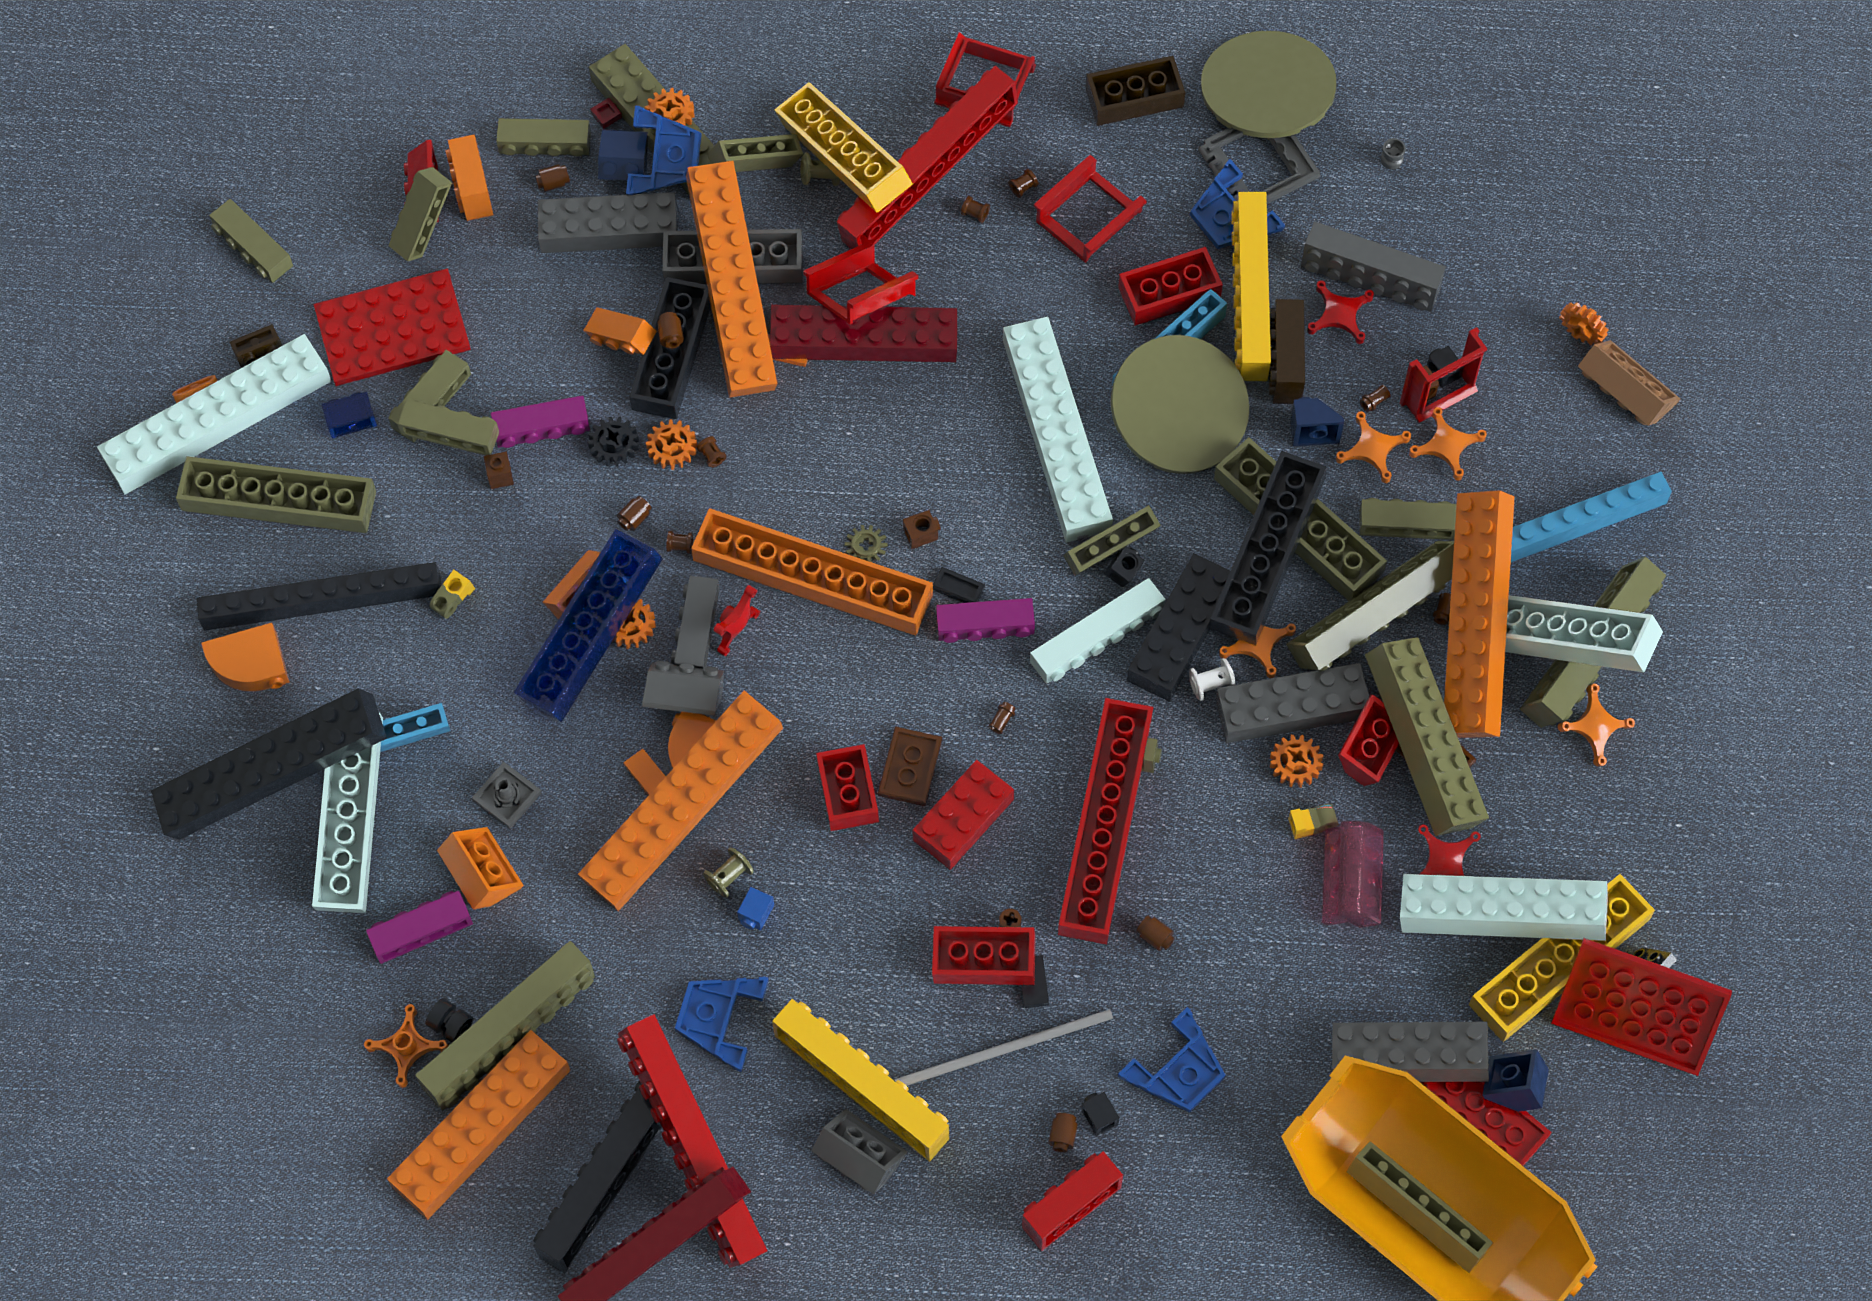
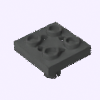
M503 762L474 794L472 800L507 828L511 829L542 792L541 789ZM518 801L520 802L518 806L513 805V803L518 804ZM500 803H502V807H501V808H497V807H496V805H497V806H500Z

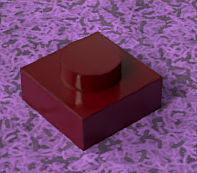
M610 98L590 109L591 114L603 129L622 118L621 112Z

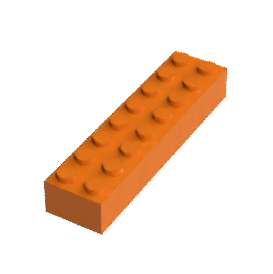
M530 1030L387 1178L391 1187L428 1220L571 1071L568 1062Z

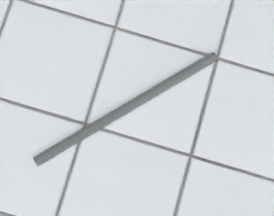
M1110 1009L894 1079V1081L900 1080L906 1086L1111 1020L1113 1019Z

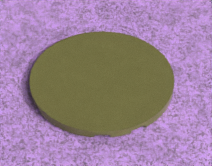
M1256 31L1228 40L1210 55L1201 75V93L1207 109L1211 110L1216 119L1229 129H1237L1242 131L1244 135L1252 137L1280 138L1300 133L1302 129L1310 125L1314 126L1325 116V113L1332 106L1335 99L1336 73L1326 54L1310 41L1286 32Z
M1168 335L1142 344L1123 362L1112 385L1111 412L1118 433L1121 434L1127 447L1139 459H1143L1153 465L1154 468L1162 471L1189 474L1201 472L1217 465L1238 446L1248 423L1249 398L1246 385L1239 370L1221 350L1195 337Z

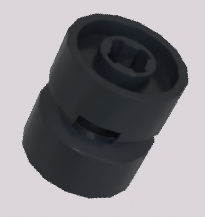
M441 998L430 1010L425 1025L436 1033L443 1032V1037L453 1043L472 1026L474 1018L462 1009L456 1010V1005L445 998Z

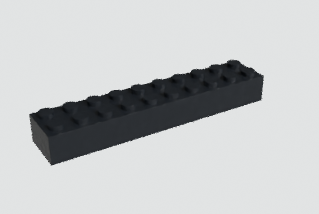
M357 688L151 790L163 835L180 840L387 739L373 694Z

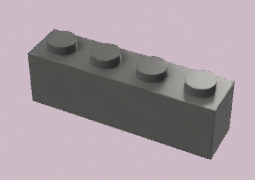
M690 576L689 583L684 584L683 598L686 599L685 605H681L679 610V620H682L681 627H677L675 632V642H678L677 649L672 650V664L680 665L686 663L698 668L706 667L720 591L718 579Z

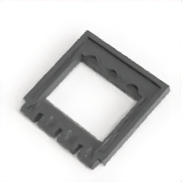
M1227 128L1205 139L1204 145L1199 147L1198 151L1206 163H1209L1208 166L1215 177L1229 160L1221 147L1244 136L1242 131ZM1295 134L1280 138H1268L1292 176L1261 191L1266 192L1267 204L1320 178L1319 170ZM1242 178L1226 188L1236 201L1238 192H1250Z

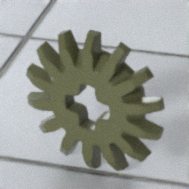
M860 525L861 531L859 532L856 528L852 529L855 535L848 534L847 538L851 542H845V546L851 547V549L846 550L847 554L854 553V557H860L863 560L867 558L869 562H872L871 557L877 561L880 560L877 553L885 555L886 551L881 548L888 547V543H882L886 536H878L881 532L880 529L873 532L872 525H870L869 530H865L864 525ZM864 540H869V544H873L868 550H864L859 545L863 544Z

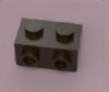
M273 324L229 341L241 368L282 346Z

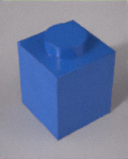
M750 887L737 912L738 919L741 921L740 924L748 929L753 930L756 928L761 931L774 907L773 897Z

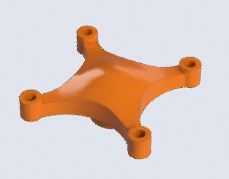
M1436 407L1432 414L1437 427L1435 435L1422 446L1413 445L1410 448L1409 455L1412 458L1420 455H1434L1443 459L1451 467L1454 473L1453 478L1458 481L1462 479L1464 474L1463 469L1459 465L1461 452L1472 443L1484 442L1487 433L1485 430H1479L1475 434H1466L1455 430L1444 421L1442 409Z
M1360 411L1357 413L1355 420L1360 426L1361 437L1357 444L1349 451H1339L1336 455V462L1342 464L1344 461L1353 459L1366 461L1379 471L1383 483H1389L1392 474L1387 470L1386 457L1395 446L1409 443L1411 433L1404 431L1401 435L1397 436L1382 434L1368 425L1365 419L1366 414Z
M1292 623L1282 629L1264 626L1256 645L1239 639L1232 646H1222L1219 656L1226 659L1234 654L1249 655L1257 659L1264 666L1268 678H1274L1276 668L1271 663V650L1280 639L1286 636H1293L1296 626Z
M1591 684L1586 688L1588 704L1584 714L1575 722L1569 723L1566 721L1559 723L1558 730L1560 732L1571 730L1583 735L1592 747L1594 753L1593 763L1598 767L1604 766L1607 763L1603 751L1605 743L1612 732L1618 728H1632L1635 725V721L1632 718L1618 720L1612 717L1599 702L1597 694L1600 689L1599 686Z
M412 1004L405 1007L406 1016L404 1022L395 1034L383 1040L372 1041L368 1039L364 1042V1047L368 1052L381 1050L395 1058L398 1066L396 1083L400 1088H405L408 1085V1070L418 1058L430 1051L440 1050L442 1052L449 1046L445 1040L431 1041L418 1034L414 1024L417 1010Z

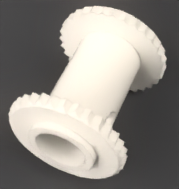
M1225 658L1221 659V667L1200 674H1197L1194 668L1189 670L1192 690L1200 701L1204 700L1203 692L1225 685H1236L1233 670Z

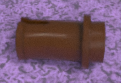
M1381 385L1369 395L1364 394L1360 400V405L1366 412L1374 411L1376 406L1390 398L1391 394L1386 386Z
M1441 593L1439 595L1437 610L1433 612L1434 621L1437 624L1447 625L1449 622L1450 593Z
M1007 702L998 705V712L988 726L997 734H1002L1010 718L1015 716V707Z

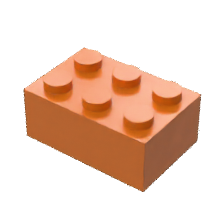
M475 134L448 140L450 149L445 151L460 213L465 212L467 221L492 216L493 210Z

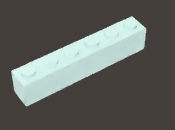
M1148 578L1030 652V663L1046 684L1052 680L1058 681L1065 675L1066 671L1071 668L1076 669L1085 662V659L1092 655H1099L1110 643H1118L1124 638L1126 633L1131 630L1136 631L1140 629L1144 622L1151 617L1152 619L1157 618L1165 605L1166 599Z

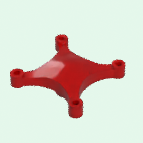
M1318 281L1316 291L1322 295L1325 301V311L1318 321L1308 324L1307 332L1313 335L1322 328L1337 327L1349 332L1355 338L1356 343H1364L1365 333L1360 332L1357 327L1356 313L1362 305L1373 300L1374 292L1366 290L1365 294L1360 297H1342L1331 293L1326 288L1324 281Z
M750 585L745 588L735 608L731 605L725 608L720 616L721 623H717L713 629L714 632L723 636L717 652L725 657L730 652V648H728L730 643L745 628L748 620L752 617L756 619L760 614V610L754 606L750 607V600L757 593V589Z
M1425 824L1419 825L1418 831L1426 838L1429 846V858L1425 868L1418 875L1464 876L1462 869L1464 854L1473 842L1480 840V833L1473 831L1464 840L1445 842L1434 837Z

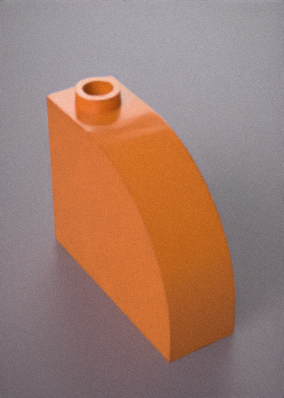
M272 623L201 643L205 657L214 674L224 684L234 689L261 691L269 688L277 689L286 683H290L277 632Z
M681 711V713L675 715L672 722L673 729L668 742V753L672 769L717 720L699 713Z

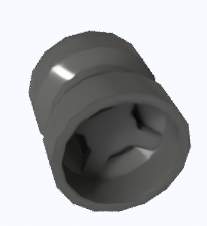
M1391 138L1384 143L1381 154V163L1384 167L1397 169L1402 165L1406 150L1403 141Z

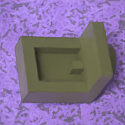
M1147 739L1142 766L1143 772L1154 773L1155 764L1160 763L1162 749L1158 748V739Z

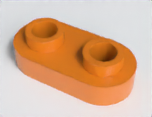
M215 375L207 376L176 390L172 394L173 398L178 403L218 380Z

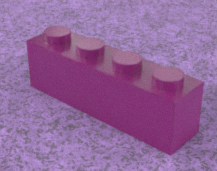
M584 396L491 412V417L497 422L499 435L496 440L498 448H510L515 446V444H531L542 439H558L564 435H580L590 431Z
M1032 598L936 605L939 641L953 643L962 639L978 641L989 637L1003 639L1006 636L1027 637L1035 633Z
M450 891L443 894L438 900L421 903L417 909L410 912H400L389 921L377 922L366 932L380 964L473 925V922L460 892Z

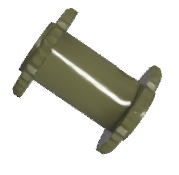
M804 153L800 165L801 180L804 185L810 182V178L831 179L834 186L839 185L841 179L823 162L811 160L809 153Z
M734 848L728 849L731 857L713 874L707 870L703 872L711 888L726 898L729 896L726 888L744 871L749 875L753 874V868L749 861Z

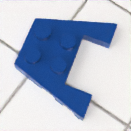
M635 106L633 126L635 128L656 129L652 174H628L626 194H640L687 182V168L698 166L702 133L640 106Z
M1231 159L1226 162L1224 168L1218 173L1189 214L1217 249L1232 245L1233 225H1231V211H1233V201L1236 200L1226 188L1240 180L1243 176V173ZM1273 210L1267 214V235L1284 230L1285 224Z
M759 977V979L737 978V980L722 981L721 979L689 981L675 1031L730 1067L742 1072L748 1049L723 1042L737 996L763 1002L769 982L768 977Z
M1187 1007L1171 1022V1026L1188 1043L1154 1076L1134 1058L1118 1073V1077L1190 1113L1225 1079V1073L1211 1047L1208 1046L1200 1027L1195 1022L1191 1010Z

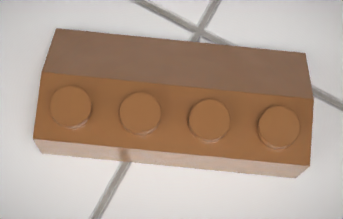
M1611 340L1594 344L1578 365L1582 370V374L1587 379L1596 381L1600 385L1599 388L1605 394L1615 397L1618 400V405L1636 415L1635 419L1643 425L1649 426L1657 423L1680 401L1676 394Z

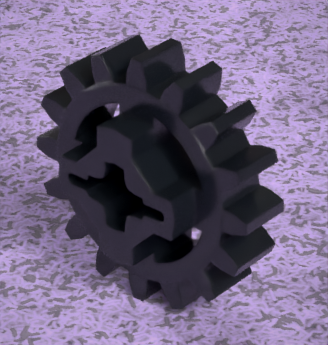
M609 417V422L605 423L601 419V426H592L594 433L590 432L588 434L590 440L588 441V446L591 449L592 457L596 456L598 463L605 460L606 466L614 462L617 467L619 461L622 460L626 464L628 456L631 458L635 457L634 451L639 450L637 443L639 442V436L636 427H631L629 420L622 423L621 417H618L617 421H613V418Z

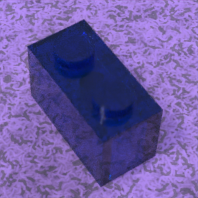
M367 391L363 393L356 392L349 397L341 399H331L327 403L321 404L332 439L377 426Z

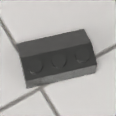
M667 661L652 662L647 674L642 707L715 715L723 695L724 671L712 666L698 668L686 663L672 665Z
M847 1109L823 1127L811 1150L821 1160L828 1162L838 1169L841 1174L851 1178L864 1190L875 1194L886 1184L908 1153V1151Z

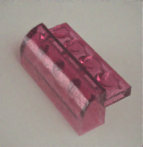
M1343 821L1339 827L1325 829L1322 923L1328 926L1350 922L1359 928L1381 924L1384 830L1373 824L1361 821Z

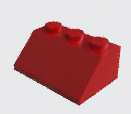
M426 140L408 153V163H404V174L408 176V182H404L405 196L410 191L414 182V175L418 171L431 167L438 171V162L432 140Z
M1373 694L1368 698L1338 754L1345 773L1363 786L1379 782L1399 744L1384 703Z

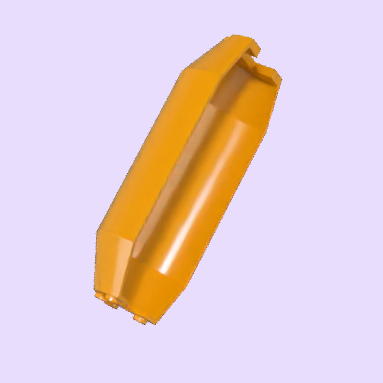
M1345 1055L1329 1075L1331 1077L1312 1103L1302 1115L1294 1119L1281 1136L1309 1193L1438 1301H1564L1569 1294L1574 1297L1583 1286L1580 1282L1583 1276L1588 1279L1598 1267L1594 1264L1596 1259L1567 1201L1408 1072ZM1370 1141L1493 1242L1486 1254L1470 1273L1347 1173L1355 1157Z

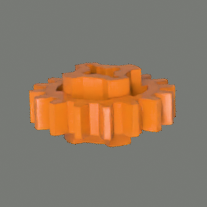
M671 88L670 92L666 93V90L662 89V94L659 95L655 92L653 93L654 99L648 98V106H645L646 110L682 125H692L691 118L695 117L693 101H690L689 95L683 96L682 90L674 93V88Z
M1570 302L1560 312L1561 316L1559 319L1563 321L1561 324L1568 328L1566 331L1571 332V336L1578 340L1580 338L1581 342L1587 341L1592 345L1593 343H1601L1607 336L1608 328L1605 327L1606 322L1601 321V316L1596 315L1597 312L1595 310L1587 309L1586 305L1581 307L1578 302L1575 304Z
M670 419L668 425L661 421V427L658 429L653 426V434L647 435L648 442H646L648 456L653 458L655 465L661 462L663 469L670 465L671 470H674L676 464L683 468V461L690 463V455H696L697 440L695 432H690L689 425L682 427V421L680 420L677 424H673L672 419ZM681 436L687 440V443H685L684 439H681ZM656 446H658L659 450H662V454L657 450Z
M630 597L629 602H625L621 598L620 605L613 602V610H606L607 617L603 618L605 634H609L610 642L616 640L617 647L625 643L626 649H629L631 644L639 648L640 641L646 644V636L653 637L654 635L652 628H656L654 612H650L649 604L643 606L642 599L635 603L633 597ZM641 614L645 618V623H643V620H641ZM614 623H616V625L619 628L618 632L614 628Z
M1291 735L1290 741L1283 737L1281 745L1276 743L1274 745L1275 752H1271L1270 759H1272L1270 768H1276L1273 776L1280 775V783H1284L1286 780L1289 781V787H1292L1294 783H1298L1299 788H1302L1304 781L1309 785L1312 784V777L1318 779L1319 771L1323 767V763H1321L1323 754H1317L1320 749L1319 745L1312 747L1313 740L1310 739L1305 742L1304 735H1301L1299 740H1296L1295 736ZM1308 754L1312 758L1313 765L1311 764V760H1309L1307 757ZM1280 758H1282V762L1285 763V768H1283Z

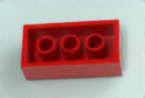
M1203 247L1119 274L1118 288L1134 326L1186 310L1210 289L1221 297L1223 284L1207 248Z
M976 759L912 830L913 841L951 870L1014 800V789Z
M934 926L932 961L934 984L1034 985L1035 928Z
M1104 1151L1098 1156L1096 1153L1092 1154L1084 1161V1167L1079 1171L1074 1169L1064 1177L1065 1182L1058 1187L1053 1185L1043 1194L1045 1197L1038 1203L1033 1201L1023 1210L1022 1228L1041 1252L1121 1189L1123 1174Z

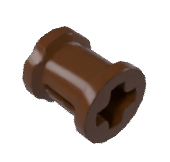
M1029 169L1024 170V174L1015 180L1011 179L1008 181L1011 191L1018 198L1022 197L1023 193L1031 187L1035 188L1039 185L1035 174Z
M968 196L962 205L961 215H969L978 219V222L983 223L989 214L990 204H982L973 200V197Z
M710 436L703 439L697 445V450L703 453L707 459V465L714 468L725 461L727 455L725 452H721L716 444L715 437Z
M668 531L667 552L680 550L691 554L693 533L685 535L674 534L673 531Z
M1010 908L1004 910L999 916V927H1021L1022 918L1020 913ZM1010 920L1014 921L1011 926H1007Z

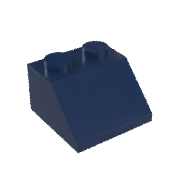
M603 129L598 156V179L627 181L628 174L647 175L648 132Z
M1302 397L1294 400L1290 418L1293 447L1340 444L1344 426V418L1318 398Z
M1538 1050L1490 1056L1489 1082L1484 1084V1099L1518 1112L1541 1109L1549 1069Z

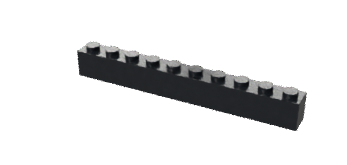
M431 562L196 597L198 620L203 630L207 631L433 597L441 587V578L437 563Z

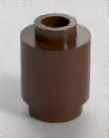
M557 164L538 170L539 175H535L538 188H543L544 192L564 187L566 183H570L565 165L560 166Z
M673 312L661 314L657 322L660 344L669 349L677 348L683 342L680 318Z
M637 496L636 499L632 498L617 514L619 519L617 522L624 530L628 531L630 529L635 531L650 515L649 511L652 507L641 496Z
M1149 915L1143 919L1136 930L1143 940L1158 951H1161L1163 948L1167 950L1175 940L1172 936L1174 933L1172 929L1156 917L1151 918Z
M1068 1113L1056 1114V1118L1052 1121L1048 1144L1053 1146L1052 1149L1054 1151L1067 1153L1068 1150L1073 1149L1078 1126L1076 1116Z

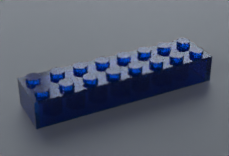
M615 529L513 693L525 703L562 722L663 560L654 548Z

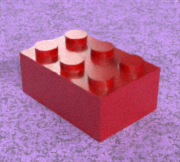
M865 744L816 753L830 830L835 831L878 823L879 813Z

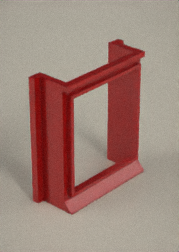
M959 32L937 81L934 104L950 108L955 101H959L965 95L966 91L949 86L963 53L1020 69L1015 80L1017 98L1020 96L1028 74L1034 73L1036 68L1035 57H1028L973 40ZM1014 107L997 124L1011 127Z
M1091 155L1085 158L1034 204V207L1037 209L1036 222L1085 263L1093 253L1133 217L1141 213L1142 207L1147 203V200L1141 195L1132 201L1097 173V160ZM1091 180L1125 209L1087 244H1084L1050 215Z
M869 241L803 271L807 280V294L849 324H853V320L909 294L916 297L915 280L918 279V274L911 271L897 278L875 263V245ZM865 271L885 283L848 300L847 310L822 293V291Z
M1477 327L1468 333L1462 358L1431 375H1428L1418 359L1409 363L1400 405L1402 407L1407 405L1419 423L1431 417L1436 407L1444 410L1478 392L1475 383L1483 354L1487 351V347L1478 337L1480 330ZM1464 366L1462 378L1467 385L1426 406L1431 383Z

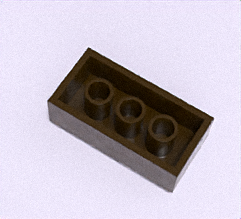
M1174 56L1086 74L1085 89L1097 126L1184 107L1185 90Z
M1276 299L1275 307L1270 308L1271 364L1269 374L1271 376L1269 395H1273V404H1293L1294 400L1303 397L1305 386L1304 300Z

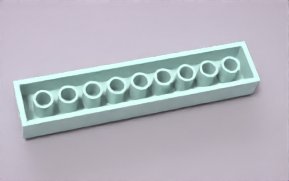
M1044 317L1003 327V343L1065 541L1067 543L1095 536L1110 528L1113 518L1049 318Z
M303 334L97 446L123 493L127 494L184 463L186 456H197L332 381L326 366L306 335Z

